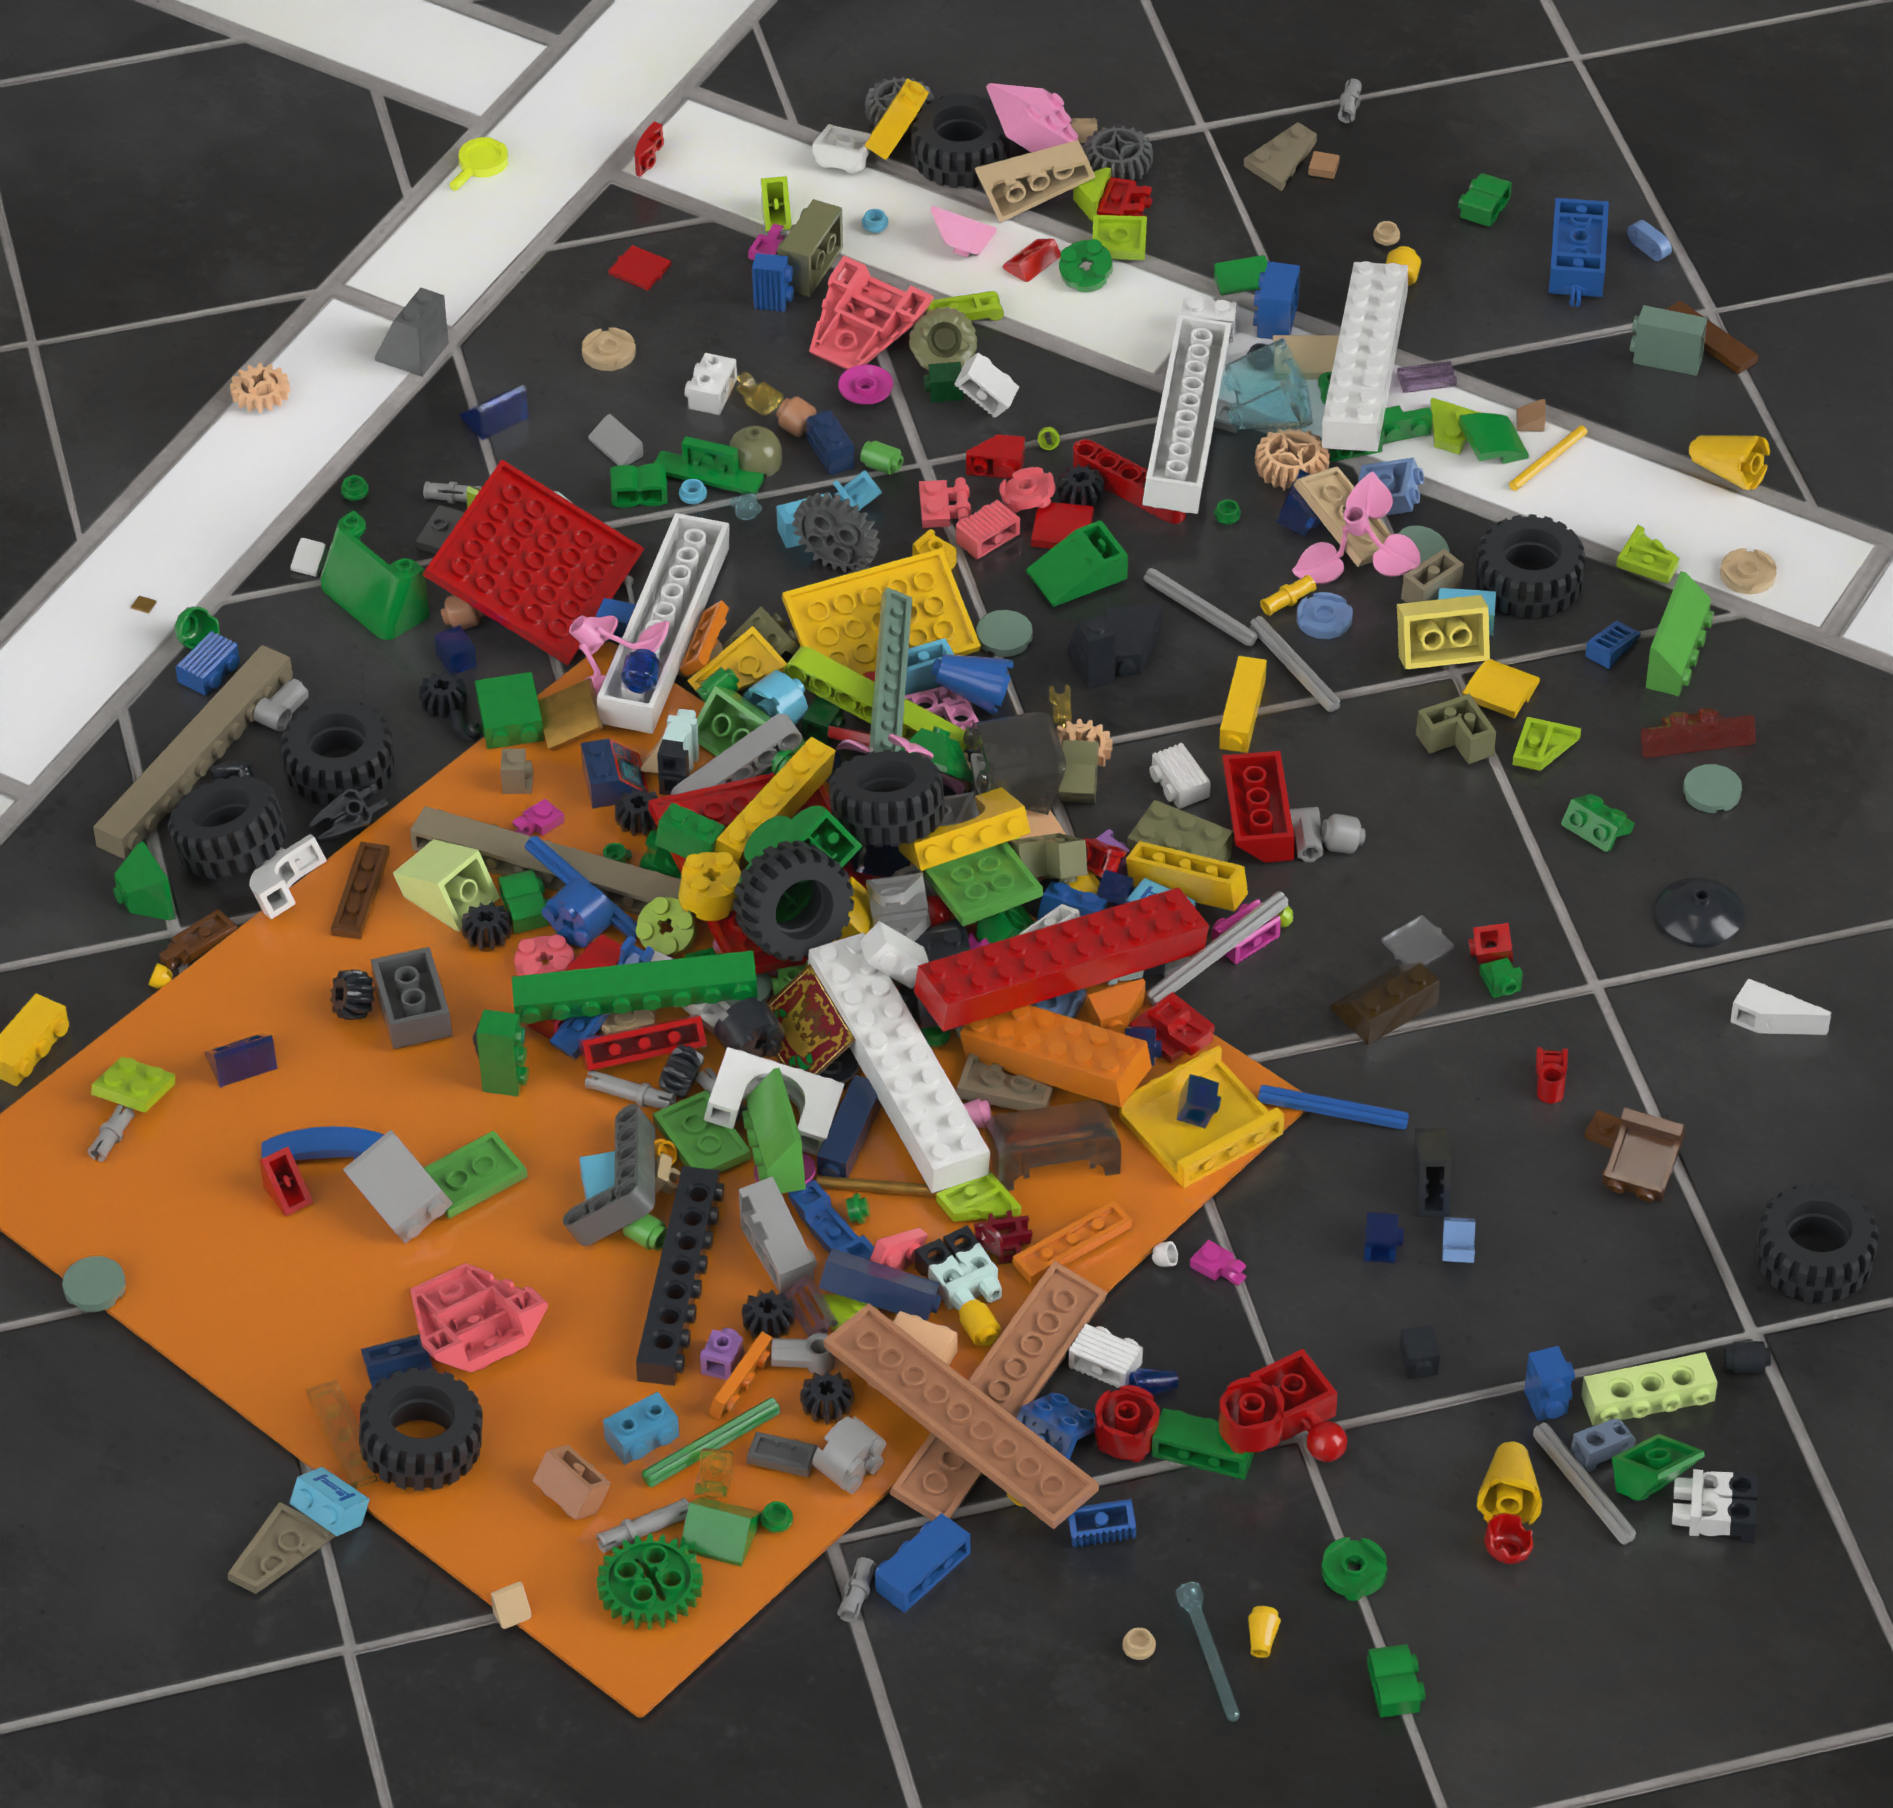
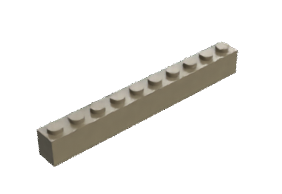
M261 645L93 826L96 846L126 859L135 846L157 828L159 822L167 813L173 811L178 801L191 791L193 785L200 777L207 774L212 764L224 755L226 749L234 740L240 738L245 728L255 721L254 710L258 702L263 698L271 699L287 681L292 680L293 671L290 657Z
M427 806L423 808L410 830L412 850L420 851L435 839L479 850L490 873L506 876L532 869L536 878H542L545 889L559 892L566 885L525 849L524 846L531 836L523 833L510 831L496 825H489ZM542 840L625 912L640 915L642 909L656 897H673L678 899L681 879L664 875L657 871L636 867L632 864L608 859L604 856L580 851L576 848L559 845L548 840ZM668 919L667 922H664V921H663V923H667V924H670V925H671V922H672L671 919Z

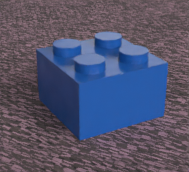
M1268 261L1266 271L1260 272L1258 287L1261 290H1256L1254 296V306H1258V310H1255L1253 317V326H1257L1258 338L1273 340V335H1291L1298 308L1300 266Z

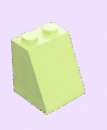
M433 839L393 872L403 897L458 932L462 930L463 914L468 913L469 906L477 908L480 902L483 905H489L492 901L494 903L500 898L479 850Z

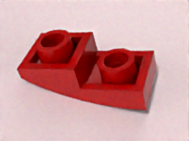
M655 121L644 131L635 149V171L638 177H641L655 165V152L659 151L664 145L663 125Z

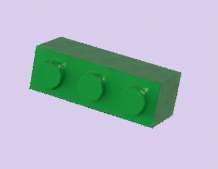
M484 1009L476 1032L482 1090L488 1093L518 1097L521 1086L527 1084L529 1068L524 1066L527 1048L523 1047L525 1028L520 1025V1015Z
M1163 1408L1159 1418V1425L1152 1438V1457L1245 1480L1254 1452L1238 1454L1232 1451L1230 1445L1224 1441L1220 1434L1218 1421L1212 1418H1202L1186 1414L1180 1410L1174 1411Z

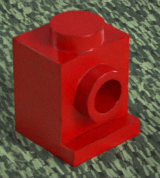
M1509 923L1473 928L1474 938L1468 940L1471 957L1477 956L1478 964L1489 963L1508 957L1510 962L1514 961ZM1489 945H1494V946H1496V947L1486 948V947L1489 946Z

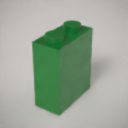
M532 672L475 680L477 704L487 749L544 741L542 718Z

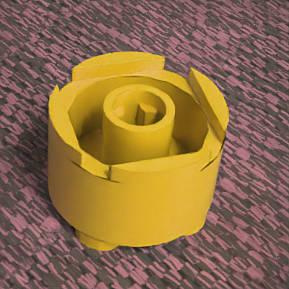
M704 852L687 856L682 868L678 893L679 903L687 913L690 910L696 914V918L705 921L721 920L729 915V912L734 908V899L738 898V895L734 892L736 884L739 883L741 878L740 868L733 861L732 855L727 852Z

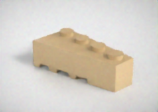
M1078 140L974 168L999 223L1096 178Z

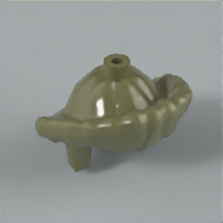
M950 307L936 308L933 311H928L914 325V329L909 335L910 349L920 366L927 370L928 364L961 362V367L963 368L965 362L975 355L977 349L976 329L972 325V321L966 318L963 312L951 309Z

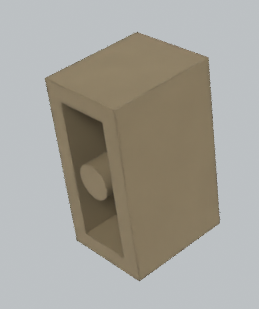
M1441 550L1421 563L1416 569H1412L1404 575L1401 599L1406 603L1438 600L1439 588L1460 589L1464 564L1447 550Z

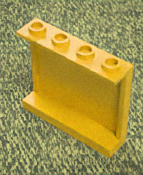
M1219 1045L1209 1051L1202 1052L1198 1057L1185 1064L1176 1066L1172 1071L1163 1076L1153 1078L1148 1084L1136 1089L1122 1108L1119 1107V1119L1183 1188L1283 1135L1284 1114L1278 1107L1270 1111L1266 1109L1221 1061L1222 1048Z

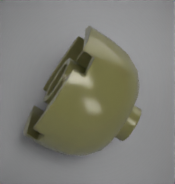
M748 426L742 428L734 434L728 445L738 448V466L741 470L766 474L767 478L776 473L783 463L781 443L774 432L766 427Z

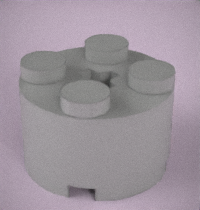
M847 1416L824 1437L828 1442L823 1451L818 1447L813 1457L814 1467L843 1490L853 1494L861 1486L862 1478L869 1472L875 1474L883 1465L884 1459L881 1457V1454L886 1446V1442L857 1417L853 1416L851 1419Z

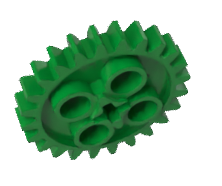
M651 1533L648 1534L646 1541H642L636 1535L634 1544H630L624 1539L622 1540V1550L613 1546L612 1557L604 1555V1565L598 1567L599 1577H596L598 1598L603 1600L604 1610L611 1609V1617L613 1619L621 1615L623 1625L627 1624L630 1620H634L635 1629H638L641 1623L644 1622L647 1624L648 1630H651L654 1622H658L662 1628H665V1620L667 1619L676 1624L678 1623L677 1614L679 1613L687 1617L688 1606L696 1608V1598L702 1596L703 1574L701 1563H697L695 1553L689 1554L688 1545L678 1548V1539L676 1538L668 1544L663 1534L658 1541L653 1540Z

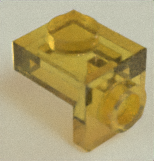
M703 1448L701 1450L700 1469L695 1481L694 1494L704 1495L711 1499L727 1497L733 1475L732 1451Z

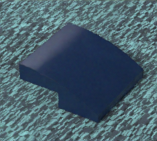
M420 1334L361 1349L371 1388H375V1384L384 1377L390 1379V1374L400 1370L402 1373L408 1372L409 1368L418 1367V1370L421 1371L433 1368L429 1353L422 1347Z

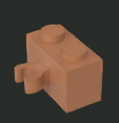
M569 1445L547 1450L533 1478V1482L542 1489L543 1493L552 1498L564 1509L567 1515L575 1520L597 1514L611 1485L605 1478L606 1475L600 1474L593 1464L584 1460Z

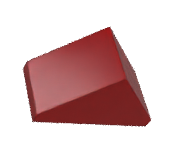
M288 1146L260 1159L263 1187L285 1216L314 1203Z

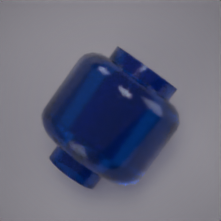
M637 649L626 656L621 680L634 693L641 694L651 691L657 686L662 664L654 652L648 649Z

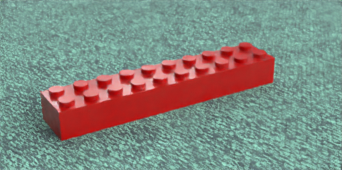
M1178 887L918 965L914 993L942 1031H946L1195 955L1206 945L1209 925Z

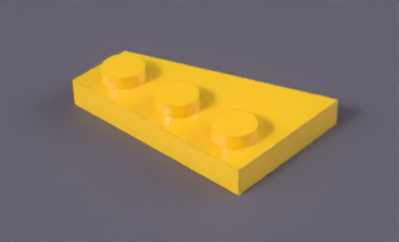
M752 626L687 681L696 691L701 687L700 683L720 667L724 670L730 668L740 680L736 684L739 688L737 691L756 684L774 670L784 672L787 663L756 628Z

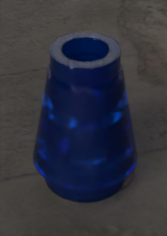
M1137 1368L1136 1371L1129 1374V1385L1141 1387L1154 1396L1171 1389H1177L1178 1376L1175 1370Z

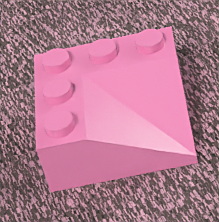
M989 83L986 86L1006 137L1031 153L1077 140L1078 134L1070 124L1071 118L1065 112L1063 107L1064 101L1058 94H1051L1043 88Z

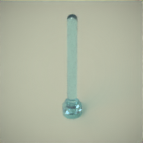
M1197 1582L1185 1583L1177 1588L1175 1592L1179 1605L1185 1611H1188L1191 1616L1226 1716L1230 1721H1237L1240 1713L1201 1608L1204 1600L1201 1586Z

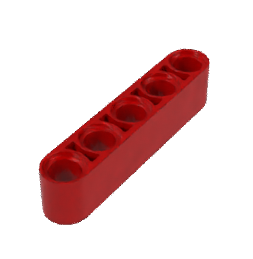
M1083 439L1074 444L1073 468H1076L1077 464H1079L1080 467L1090 465L1091 470L1099 469L1100 476H1103L1105 490L1165 522L1177 524L1185 520L1186 513L1142 505L1147 469L1092 440Z

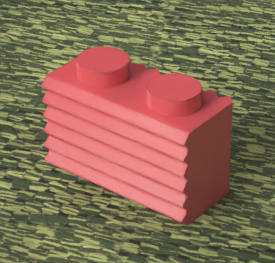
M997 499L990 505H984L977 513L975 512L973 515H970L969 518H962L956 524L957 545H960L965 551L967 550L968 554H971L975 560L1020 534V517Z

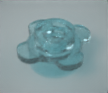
M753 493L733 497L730 501L731 505L735 507V515L742 520L753 519L762 510V506L757 503V496Z

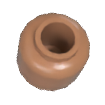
M800 397L786 398L776 413L778 425L793 436L801 437L808 430L806 419L816 414V408Z
M455 595L448 596L445 599V608L441 609L445 625L451 624L452 628L456 631H462L479 625L481 617L485 616L484 613Z

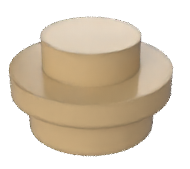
M1383 221L1375 228L1373 237L1376 242L1388 246L1399 241L1400 231L1395 223Z
M1144 1628L1130 1630L1123 1639V1650L1132 1659H1146L1154 1653L1156 1648L1155 1638Z

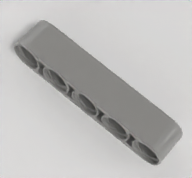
M777 714L677 784L671 791V795L756 777L773 765L771 762L778 752L782 750L785 752L789 749L795 750L802 742V735L787 714Z

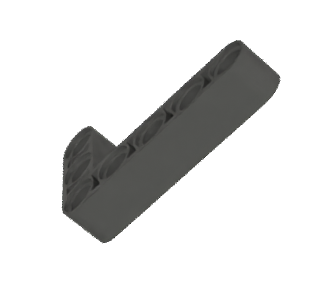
M636 1104L625 1106L618 1112L615 1118L614 1186L574 1206L563 1217V1225L581 1246L591 1245L647 1215L655 1205V1126Z

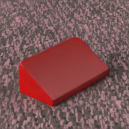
M1036 239L1008 260L1002 267L1005 271L1022 281L1029 282L1059 259L1061 252L1055 239Z

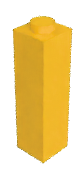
M1238 656L1220 727L1219 749L1248 753L1266 681L1267 660Z

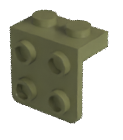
M761 606L724 643L723 648L726 649L752 626L756 628L780 656L786 650L794 656L800 648V644L795 631L792 629L788 631L785 628L788 623L780 614L776 612L772 615Z

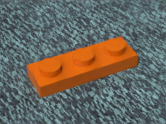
M723 601L714 604L702 612L679 668V671L686 677L701 670L710 662L709 656L718 643L717 637L720 630L726 624L725 617L729 610V607Z
M763 1331L760 1333L714 1397L709 1415L720 1420L726 1411L731 1413L740 1400L738 1394L743 1388L747 1391L757 1375L754 1373L758 1366L764 1368L772 1355L769 1347L773 1337Z

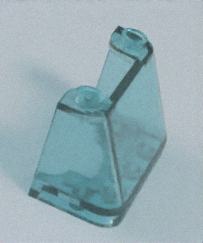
M1284 337L1225 365L1226 376H1223L1224 383L1229 391L1234 390L1237 403L1230 404V411L1227 412L1229 420L1234 427L1238 425L1240 429H1303L1313 424L1308 385Z

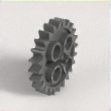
M828 492L823 497L819 493H816L814 497L809 495L805 501L801 502L793 515L795 520L792 525L796 527L794 534L801 536L798 543L806 544V553L813 552L814 560L821 558L823 566L830 563L834 570L840 566L843 572L846 573L849 568L854 570L856 568H863L867 564L869 565L879 550L877 545L880 543V540L876 538L879 533L878 530L871 529L874 521H866L865 519L868 513H859L858 504L852 507L848 498L842 502L838 494L833 499Z

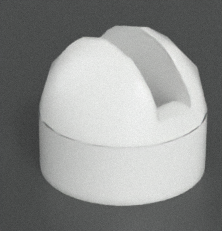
M1169 1241L1156 1245L1152 1254L1154 1263L1160 1267L1175 1266L1178 1261V1252L1175 1244Z

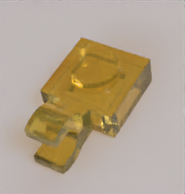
M743 372L737 377V380L742 383L737 387V391L745 395V403L761 415L766 416L782 404L783 394L764 381L757 385L753 377L747 372Z
M1065 685V692L1063 694L1055 693L1054 686L1049 688V701L1056 705L1053 706L1054 724L1059 723V726L1066 728V721L1072 723L1071 689L1069 685Z

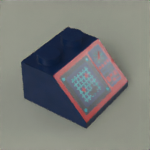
M611 739L581 743L582 767L592 809L615 805L616 800L621 799L622 792L630 794L633 788L636 791H642L646 788L649 793L644 771L640 770L642 762L639 753Z

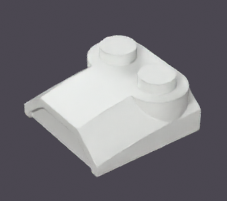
M828 124L813 142L812 153L815 156L814 160L823 168L835 167L844 169L847 173H859L860 170L865 168L866 157L871 152L870 149L864 146L871 133Z

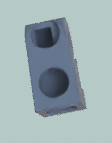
M1616 1418L1574 1433L1570 1452L1589 1473L1596 1469L1597 1464L1609 1460L1613 1456L1633 1447L1636 1443V1438L1624 1423Z

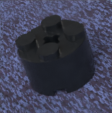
M751 997L737 1002L726 1010L728 1016L722 1022L719 1018L715 1024L714 1034L725 1050L729 1047L761 1058L765 1056L768 1058L774 1057L782 1050L780 1043L784 1038V1027L763 999L761 1002L756 997Z

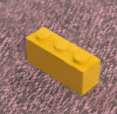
M35 993L0 1034L1 1080L18 1086L25 1077L31 1074L38 1061L45 1057L57 1039L64 1036L67 1032L69 1021L66 1006Z

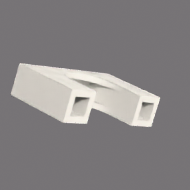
M727 1047L708 1101L704 1120L733 1129L740 1107L746 1097L773 1068L780 1067L788 1097L797 1106L800 1113L798 1131L801 1137L802 1151L817 1156L832 1125L844 1083L815 1075L799 1068L783 1065L770 1059L751 1055L742 1050Z

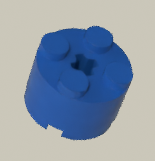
M581 878L572 879L546 903V906L542 908V915L550 922L557 934L562 935L566 939L567 944L587 947L589 943L593 942L612 924L613 921H610V918L614 914L606 896L598 888L592 890L586 885L589 882Z

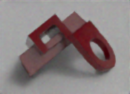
M1011 1210L1006 1211V1218L994 1220L993 1213L988 1214V1222L974 1224L975 1237L985 1251L996 1255L998 1265L1012 1263V1256L1021 1252L1020 1245L1031 1244L1033 1232L1028 1230V1215L1013 1218ZM1000 1230H1009V1233L1000 1234L998 1232ZM1014 1250V1254L1004 1256V1252Z

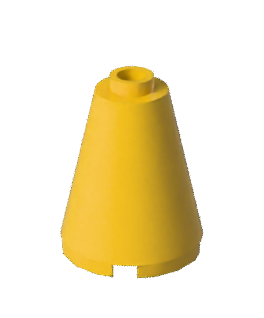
M1700 435L1691 442L1689 455L1694 463L1743 490H1749V488H1757L1763 480L1768 465L1763 464L1765 455H1770V449L1766 438L1760 436Z
M1506 1442L1497 1448L1479 1490L1477 1508L1484 1515L1483 1519L1487 1523L1494 1515L1509 1513L1520 1516L1522 1524L1528 1522V1525L1535 1522L1541 1513L1542 1497L1528 1451L1520 1443Z

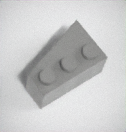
M773 1176L740 1188L741 1230L779 1293H785L813 1282L814 1268L817 1267L816 1258L812 1250L807 1249L801 1232L797 1228Z

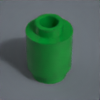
M720 667L700 683L701 687L696 692L706 703L715 686L737 691L739 688L736 684L740 680L730 668L724 670Z

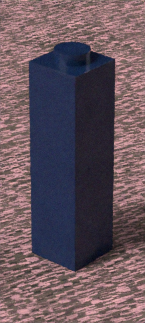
M854 1075L829 1129L827 1138L824 1140L817 1155V1174L837 1178L849 1177L882 1106L868 1078Z
M833 1248L826 1260L819 1284L820 1289L866 1304L869 1303L872 1306L897 1314L901 1311L910 1315H917L928 1321L931 1312L937 1314L942 1296L937 1294L940 1285L938 1282Z

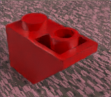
M997 434L967 450L966 475L1012 479V473L1023 469L1025 437Z

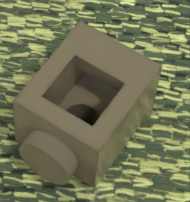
M502 749L500 771L503 794H532V761H527L526 749Z

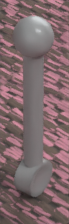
M627 575L623 584L627 588L629 603L635 604L632 589L634 580L631 576Z

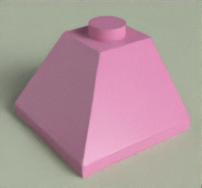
M935 206L931 208V213L945 244L954 247L953 253L968 257L969 253L979 255L996 233V227Z

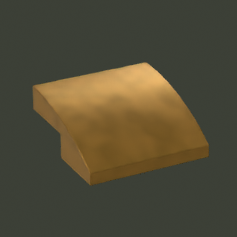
M590 678L539 700L545 739L548 749L552 751L604 729L597 709V695Z

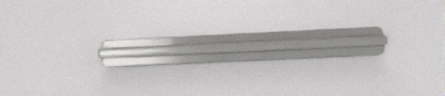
M1281 891L1276 892L1146 992L1147 1000L1154 1006L1170 993H1175L1288 906V898Z

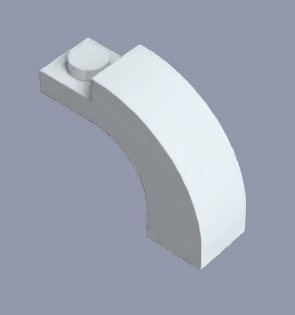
M311 834L287 849L281 847L279 851L276 850L275 856L270 860H265L262 866L254 870L250 878V888L263 913L270 919L296 904L289 891L291 885L327 861L315 837Z

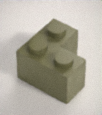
M1470 693L1418 710L1416 735L1429 754L1455 745L1468 764L1494 756L1496 731Z
M1063 740V748H1057L1056 765H1060V771H1054L1055 794H1059L1060 802L1095 804L1099 744L1097 741Z
M1054 833L1007 841L1036 879L1040 876H1046L1047 879L1059 878V882L1068 883L1077 881V876L1088 875L1084 839L1062 833Z

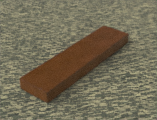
M1681 300L1666 309L1704 317ZM1707 319L1704 350L1738 374L1758 362V354Z
M360 842L331 927L333 936L361 939L390 854L388 845Z

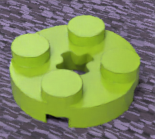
M656 897L642 909L637 921L636 935L645 948L649 946L654 951L666 956L681 954L690 948L696 938L697 925H695V915L690 910L687 913L681 907L679 899ZM668 919H671V926L674 929L671 933L666 931L663 935L660 925L663 921L667 922Z

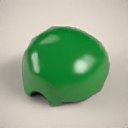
M199 606L187 607L178 615L174 625L177 640L184 647L193 649L209 632L213 631L214 634L217 633L219 635V621L209 614L205 608Z

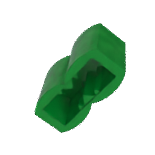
M1481 173L1477 179L1474 178L1471 181L1469 191L1466 194L1463 193L1458 203V209H1461L1460 218L1488 227L1492 226L1500 211L1504 209L1510 199L1512 182Z
M645 464L639 467L618 465L610 468L612 506L628 508L639 504L644 506H660L667 503V481L664 465Z
M532 869L498 877L500 896L506 912L511 916V928L514 934L549 926V921L542 915V908L546 906L549 898L544 899L542 894H545L541 877L536 878Z
M1408 1644L1368 1649V1671L1380 1718L1420 1712L1421 1701H1425L1426 1698L1425 1688L1422 1681L1417 1682L1415 1673L1419 1672L1418 1660L1415 1653H1410Z

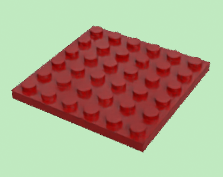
M501 459L431 560L423 576L568 666L581 644L569 633L571 624L582 615L587 618L596 616L603 599H612L645 548Z

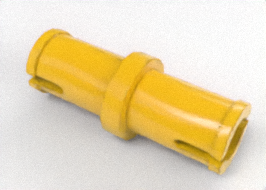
M1306 574L1303 578L1290 585L1284 584L1278 592L1260 601L1261 608L1266 615L1271 616L1287 605H1295L1298 599L1310 592H1314L1316 590V583L1310 575Z

